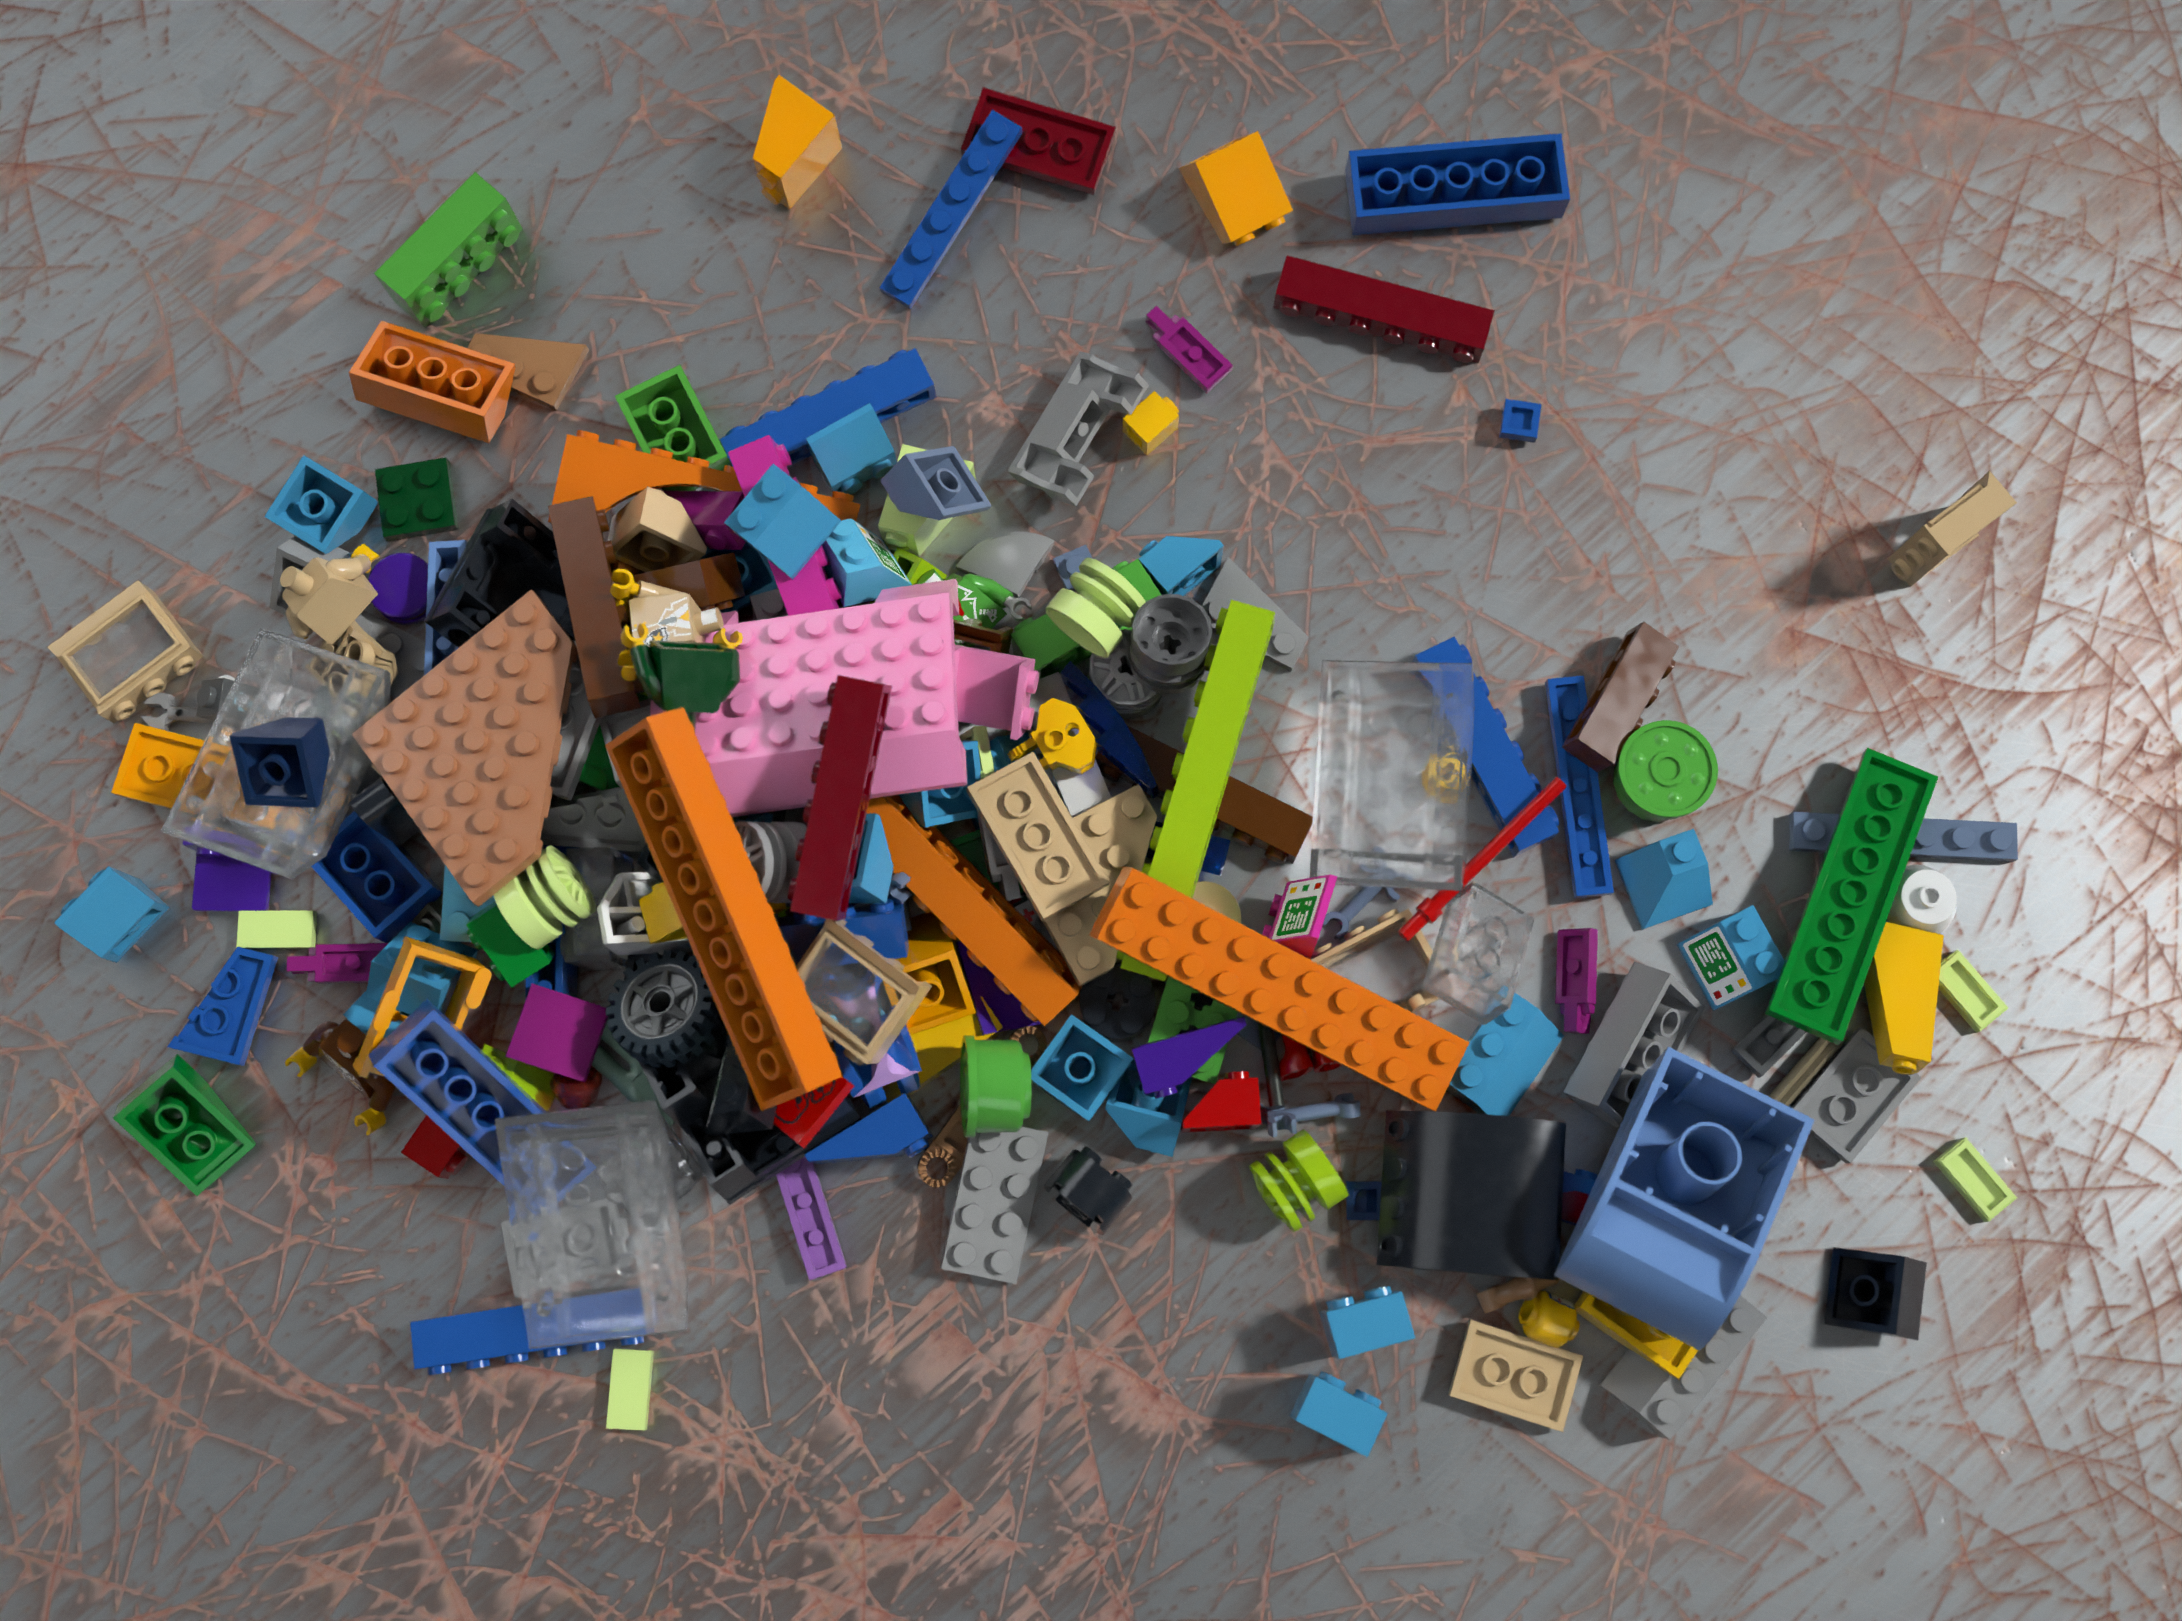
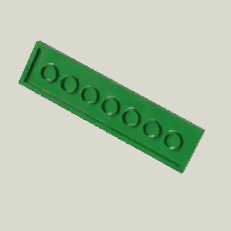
M1870 748L1863 752L1766 1009V1015L1836 1045L1843 1042L1938 776Z

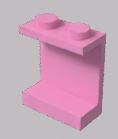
M955 645L958 721L1011 731L1010 739L1018 740L1026 730L1031 729L1033 724L1034 708L1029 707L1031 693H1036L1039 682V671H1034L1035 659Z

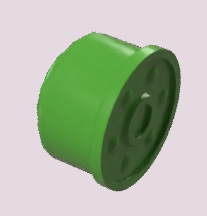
M1672 720L1648 723L1636 730L1626 740L1621 749L1613 774V783L1617 797L1628 811L1643 820L1664 822L1686 816L1700 808L1713 793L1718 777L1717 759L1710 743L1693 727Z
M963 1035L960 1057V1107L964 1138H974L976 1133L1018 1132L1022 1128L1023 1119L1029 1118L1031 1111L1032 1082L1029 1054L1023 1052L1022 1046L1017 1040H975L974 1035Z

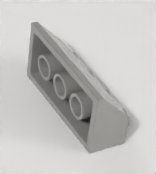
M1634 962L1629 973L1624 977L1611 1006L1606 1010L1593 1039L1588 1043L1575 1072L1570 1076L1568 1085L1563 1093L1581 1108L1619 1129L1642 1075L1667 1047L1681 1053L1705 1006L1670 973Z
M1740 1295L1717 1333L1704 1348L1697 1351L1679 1379L1669 1375L1628 1348L1599 1385L1659 1437L1671 1440L1767 1317Z

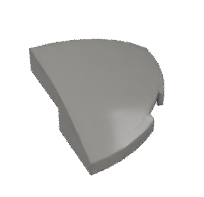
M1010 532L1009 535L993 539L988 538L969 550L959 561L956 569L965 574L971 573L993 579L1013 593V597L1018 598L1034 572H1038L1055 541L1046 536L1030 532Z

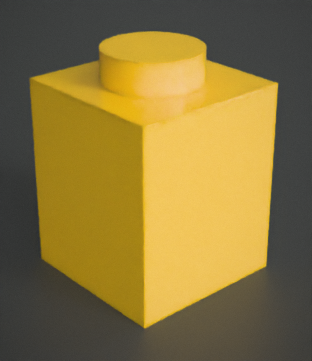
M1154 390L1136 406L1132 415L1127 414L1123 418L1122 431L1147 456L1178 429L1179 410L1168 397L1161 398Z

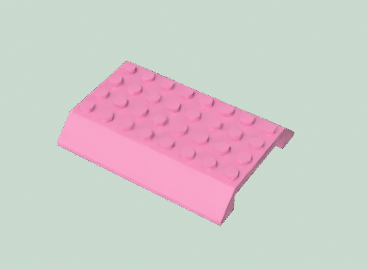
M956 579L882 589L873 604L739 623L737 611L721 613L726 630V639L730 642V636L735 631H739L743 636L741 644L735 648L739 652L740 682L725 702L720 704V708L716 713H697L695 734L705 757L709 761L711 772L721 794L725 798L731 817L803 808L809 799L813 800L816 784L811 782L812 769L816 760H821L823 745L819 744V735L823 722L829 720L831 706L827 705V695L830 684L836 682L837 675L892 686L870 798L967 785L966 750L959 738L953 623V616L959 615L958 582ZM718 631L704 634L705 643H713V637ZM651 700L650 716L667 712L663 711Z

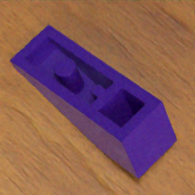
M1245 1016L1133 1047L1132 1052L1144 1093L1153 1092L1155 1099L1177 1093L1176 1085L1183 1084L1247 1025Z

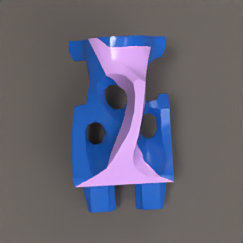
M861 963L822 967L823 983L810 990L813 999L819 1005L827 1004L837 1016L838 1023L869 1045L896 1006H891L889 1012L881 1015L877 1002L879 988L883 980ZM857 1017L867 1019L870 1023L869 1029L852 1024V1020ZM906 1025L881 1061L876 1064L864 1063L862 1066L856 1064L844 1055L843 1051L845 1048L833 1040L844 1078L854 1085L850 1094L853 1098L860 1095L868 1108L882 1104L887 1099L883 1086L892 1082H897L901 1093L907 1094L920 1088L918 1072L922 1071Z

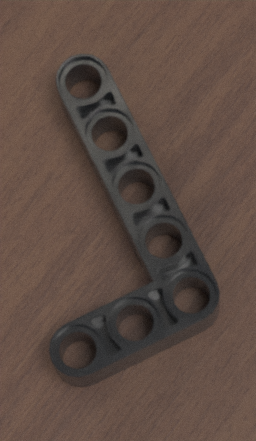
M327 691L324 693L320 692L296 711L300 718H323L330 750L329 758L357 794L349 803L369 827L398 846H401L420 831L383 777L371 767L373 763L352 736V733L359 729V727L344 708L329 698Z

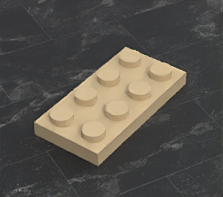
M1034 752L967 787L966 792L1042 922L1109 885L1108 877Z

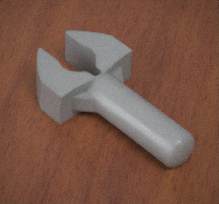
M157 693L144 701V704L149 707H163L167 713H163L155 718L141 716L150 727L170 731V725L176 721L210 724L214 722L196 717L197 708L177 707L174 704L175 697L168 693Z

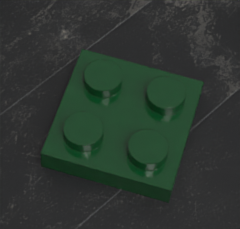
M446 457L375 469L382 534L386 541L459 530L451 467Z

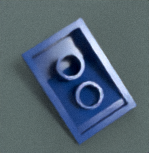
M904 1093L805 1154L808 1162L815 1164L902 1157L905 1154L907 1157L913 1158L930 1146L927 1141L933 1138L934 1135L911 1097Z

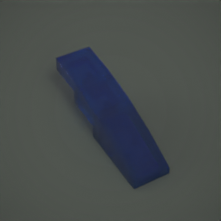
M1070 661L1060 672L1062 680L1067 687L1084 700L1078 706V709L1083 719L1101 734L1096 741L1098 752L1134 783L1139 784L1154 799L1159 794L1157 783L1137 741L1122 717L1098 687Z

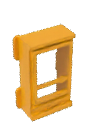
M404 936L402 947L359 1055L353 1063V1067L358 1075L367 1078L370 1072L384 1076L373 1066L369 1054L386 1038L384 1035L391 1021H404L408 1017L400 1014L396 1007L415 957L462 971L445 1012V1016L460 1030L469 1008L474 1009L481 1004L491 979L490 970L485 968L476 958Z

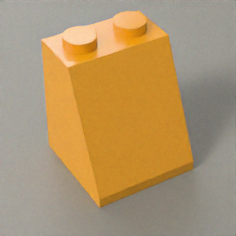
M778 75L774 80L753 155V161L757 170L756 176L762 186V194L775 205L781 203L790 210L839 153L842 145L835 115Z
M1258 131L1239 137L1179 168L1222 244L1234 242L1235 246H1239L1255 237L1252 231L1262 226L1265 227L1266 231L1286 222L1284 215L1293 211Z
M932 911L911 918L912 930L907 931L909 942L908 955L905 958L895 959L905 967L903 971L915 981L927 982L932 986L906 1023L910 1035L976 1013L954 941L941 929L939 925L941 921ZM883 980L890 1002L894 1006L903 995Z

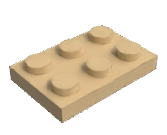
M1469 1320L1448 1395L1563 1432L1583 1355L1561 1348H1554L1511 1332Z

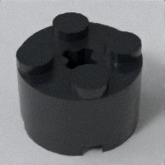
M1118 962L1115 963L1111 971L1084 984L1080 992V1012L1083 1021L1112 1043L1126 1042L1143 1033L1152 1021L1156 1005V996L1151 980L1145 975L1120 968L1122 963ZM1116 994L1122 995L1123 1001L1128 1003V1006H1121L1119 1012L1113 1011L1112 1004L1107 1002L1108 999H1114Z
M1084 1146L1081 1151L1073 1149L1044 1184V1188L1048 1193L1054 1188L1059 1193L1055 1200L1065 1210L1087 1227L1095 1222L1100 1226L1097 1233L1104 1235L1133 1197L1129 1190L1133 1184L1116 1170L1112 1174L1100 1165L1103 1161L1102 1158L1092 1149Z

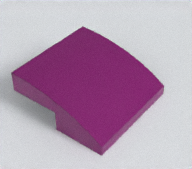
M532 983L505 1057L586 1082L608 1020L606 1007Z

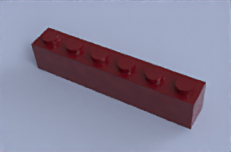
M1288 255L1284 262L1273 308L1278 309L1286 316L1298 317L1301 315L1312 318L1316 323L1323 326L1338 325L1348 328L1350 332L1357 335H1376L1383 337L1386 342L1396 345L1406 343L1417 346L1420 351L1435 354L1439 352L1450 355L1454 360L1462 363H1471L1472 361L1479 363L1495 311Z
M837 675L836 682L830 684L827 695V705L831 706L829 720L823 722L819 735V744L823 745L821 760H816L811 775L812 784H816L813 800L809 799L807 801L803 815L804 823H808L805 839L801 838L796 849L795 859L797 862H800L797 878H792L788 889V900L792 901L790 911L834 921L846 918L892 690L891 685Z

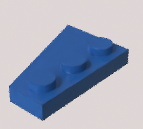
M237 947L212 982V988L199 1007L195 1006L188 1016L189 1021L178 1036H174L167 1047L245 1066L278 957Z

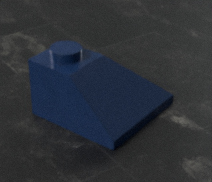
M286 717L233 732L229 736L246 805L317 808L321 804L330 756L323 718Z

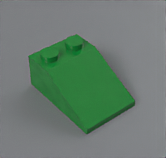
M178 1054L118 1104L113 1119L196 1196L256 1146V1142L205 1079Z

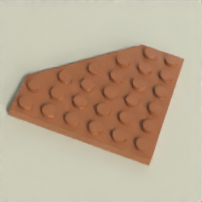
M532 589L352 733V736L471 902L477 906H481L541 857L543 841L540 839L543 821L548 818L553 791V788L550 787L553 766H557L562 741V735L559 733L563 714H567L572 686L569 682L572 662H576L578 653L574 641Z

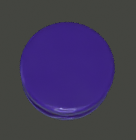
M395 553L380 560L368 577V581L378 593L371 601L373 606L384 617L397 624L411 625L424 621L427 609L428 564L422 558L410 553Z

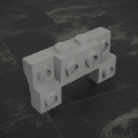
M1080 351L1009 467L1008 472L1019 483L1043 490L1052 499L1077 506L1094 478V475L1084 464L1079 463L1080 459L1110 409L1132 415L1149 384L1138 372L1117 367L1093 354Z

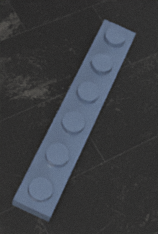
M1792 812L1789 814V851L1825 853L1840 814ZM1924 818L1910 857L2014 862L2018 860L2017 823Z

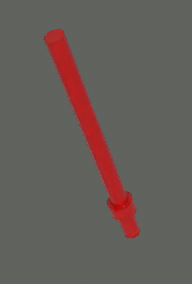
M1555 777L1431 899L1426 897L1416 907L1417 912L1397 931L1398 934L1406 942H1409L1427 923L1433 924L1443 914L1441 909L1566 789V784L1560 778Z

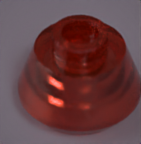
M591 1066L586 1082L555 1073L550 1080V1088L562 1107L572 1112H582L589 1109L596 1102L603 1078L602 1074Z

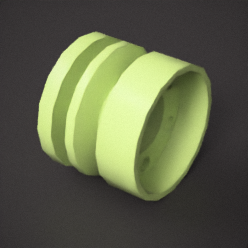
M1087 557L1079 565L1080 573L1075 572L1069 578L1077 593L1065 588L1060 589L1045 610L1052 622L1073 641L1099 657L1107 658L1123 639V634L1115 623L1128 628L1132 627L1134 615H1136V612L1146 601L1136 588L1120 573L1096 559Z
M551 845L541 851V857L526 868L527 872L522 871L494 894L496 904L511 928L525 943L538 950L563 933L562 923L569 927H574L580 922V917L586 919L596 911L593 895L578 869L566 855Z

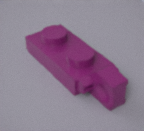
M1157 305L1146 315L1145 323L1155 332L1152 335V339L1157 343V346L1206 394L1232 371L1233 365L1184 317L1180 319L1174 315L1170 319Z
M1594 928L1562 929L1557 934L1555 1004L1560 1005V1012L1564 1014V1032L1571 1034H1589L1591 1014H1594L1598 930Z
M389 943L316 945V947L309 948V956H287V972H292V974H308V982H316L318 984L368 983L371 961Z

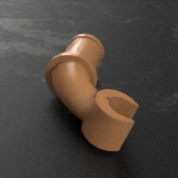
M1513 1277V1279L1502 1285H1493L1488 1287L1487 1290L1476 1293L1486 1314L1520 1299L1531 1301L1537 1296L1538 1292L1558 1284L1559 1281Z

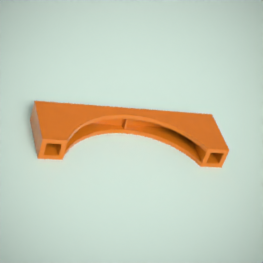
M577 430L576 436L567 434L552 505L593 496L597 510L604 509L605 513H607L621 502L638 495L647 486L653 489L686 486L715 491L742 492L733 466L724 465L723 471L708 468L710 461L688 456L687 462L672 459L673 452L651 448L649 454L635 450L637 445L635 443L614 439L613 445L599 442L600 435ZM799 483L841 521L853 519L857 522L860 504L853 502V495L833 491L832 496L829 497L817 494L818 487Z

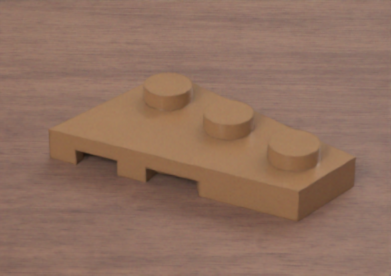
M479 333L474 334L467 347L468 349L514 363L516 369L510 391L555 411L558 410L589 351L585 344Z

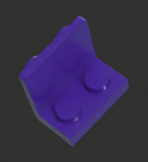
M184 830L183 845L196 851L192 898L193 910L210 912L269 910L274 849L273 838L260 831Z

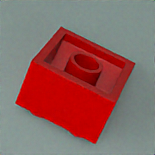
M1248 1071L1227 1072L1224 1079H1220L1183 1120L1181 1133L1257 1129L1261 1125L1258 1078H1249Z

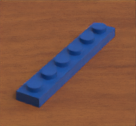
M991 110L879 287L881 292L907 308L912 309L1022 135L1023 130L1021 126Z
M1584 676L1547 679L1545 688L1557 777L1567 786L1560 793L1573 895L1574 898L1612 895L1614 888L1598 773L1561 748L1587 703Z

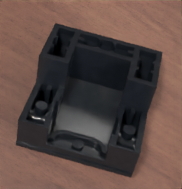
M510 499L492 509L488 508L424 622L454 645L460 647L532 589L570 638L575 641L553 531L514 499ZM614 563L610 564L611 572H612Z
M718 1018L723 1025L719 1032L711 1030L710 1033L715 1038L711 1045L703 1041L700 1046L704 1052L699 1056H696L692 1051L689 1052L691 1061L682 1064L676 1059V1066L669 1068L664 1064L661 1065V1068H655L649 1064L644 1065L640 1062L639 1064L663 1111L683 1130L709 1184L730 1205L803 1158L811 1150L854 1125L861 1118L847 1095L805 1148L797 1144L774 1123L771 1130L708 1135L705 1133L721 1061L728 1042L731 1041L722 1018Z
M1386 1110L1377 1265L1559 1281V1278L1554 1276L1560 1262L1566 1123L1489 1114Z

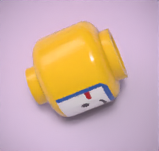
M1549 1291L1538 1292L1537 1296L1531 1301L1524 1300L1519 1311V1322L1522 1324L1524 1334L1530 1339L1548 1346L1559 1348L1566 1344L1567 1341H1572L1579 1331L1580 1322L1577 1319L1575 1305L1569 1300Z

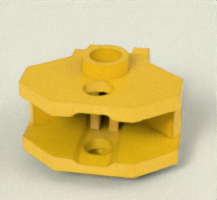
M1051 698L1040 705L1037 729L1030 733L1032 737L1013 748L1007 754L1011 761H1016L1039 748L1044 756L1039 760L1044 770L1051 768L1053 771L1061 767L1082 775L1094 767L1097 742L1075 705ZM1072 729L1079 730V733L1076 736L1068 735L1069 731Z

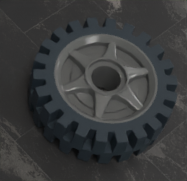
M664 950L663 957L658 952L649 954L650 962H647L643 957L635 961L638 967L635 971L628 967L623 972L627 979L625 981L616 980L613 986L618 993L610 992L608 1001L612 1006L606 1007V1016L610 1019L607 1021V1025L617 1043L644 1065L649 1064L655 1068H661L662 1064L667 1068L675 1067L676 1059L682 1064L691 1061L689 1057V1052L691 1051L696 1056H699L704 1052L700 1044L704 1041L711 1045L715 1039L710 1033L711 1030L719 1032L723 1025L718 1019L722 1017L696 957L690 956L683 951H678L676 954L673 950Z

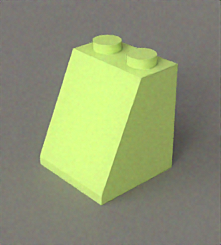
M902 444L897 462L905 454L926 450ZM963 460L976 480L974 462ZM887 494L878 528L882 540L892 555H894L898 547L919 557L953 518L936 520L901 512L891 501L889 494Z

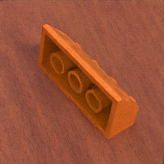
M381 320L350 369L349 376L357 401L490 443L504 419L516 368L514 363Z

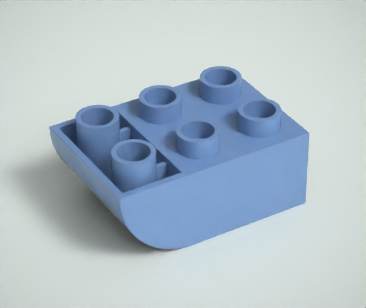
M1667 1047L1641 1077L1554 1276L1700 1351L1713 1338L1726 1320L1756 1265L1814 1119Z

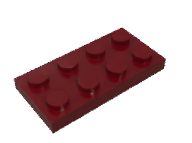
M982 88L961 146L962 156L991 110H994L1021 126L1023 130L1022 135L1001 166L1002 168L1095 195L1116 134L1115 126L988 88Z

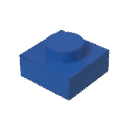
M1505 399L1499 438L1535 443L1538 435L1541 404Z

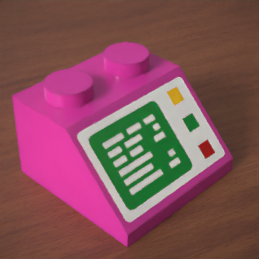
M1329 874L1287 882L1283 895L1275 894L1268 914L1275 917L1273 926L1265 924L1262 935L1311 959L1319 939L1337 876Z

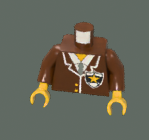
M347 1019L340 1025L332 1021L322 1022L303 1043V1047L299 1048L285 1060V1066H289L292 1062L297 1063L300 1067V1072L297 1076L301 1077L316 1064V1056H318L369 1100L368 1104L371 1108L354 1118L356 1127L366 1122L368 1127L366 1135H369L385 1125L386 1117L383 1111L387 1110L396 1086L386 1077L369 1072L367 1078L361 1077L354 1069L353 1063L355 1058L358 1057L366 1037L361 1030Z

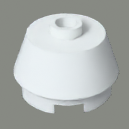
M1924 865L1906 866L1887 922L1937 934L1942 933L1951 924L1956 912L1957 897L1953 884L1946 876L1931 867Z

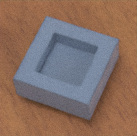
M1087 545L1053 558V563L1065 589L1076 591L1069 578L1075 572L1080 573L1079 565L1085 558H1092Z

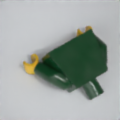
M640 623L637 627L640 638L632 637L627 625L621 632V641L626 647L631 649L630 656L635 673L648 698L653 700L663 711L684 707L694 729L696 727L697 713H716L720 708V704L725 702L740 682L739 652L735 650L743 639L739 631L731 634L730 642L725 637V628H722L714 635L713 643L649 640V646L644 644L648 636L646 625Z

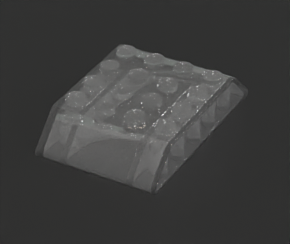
M260 628L161 832L291 880L296 878L327 855L351 805L349 801L354 798L371 761L352 736V733L390 704V672ZM286 717L323 718L330 756L321 804L317 808L246 805L229 736L233 732Z
M1322 660L1310 878L1331 874L1337 876L1335 885L1462 891L1468 855L1475 712L1472 663Z
M655 1100L496 1118L495 1127L529 1349L687 1331L688 1273L667 1127Z

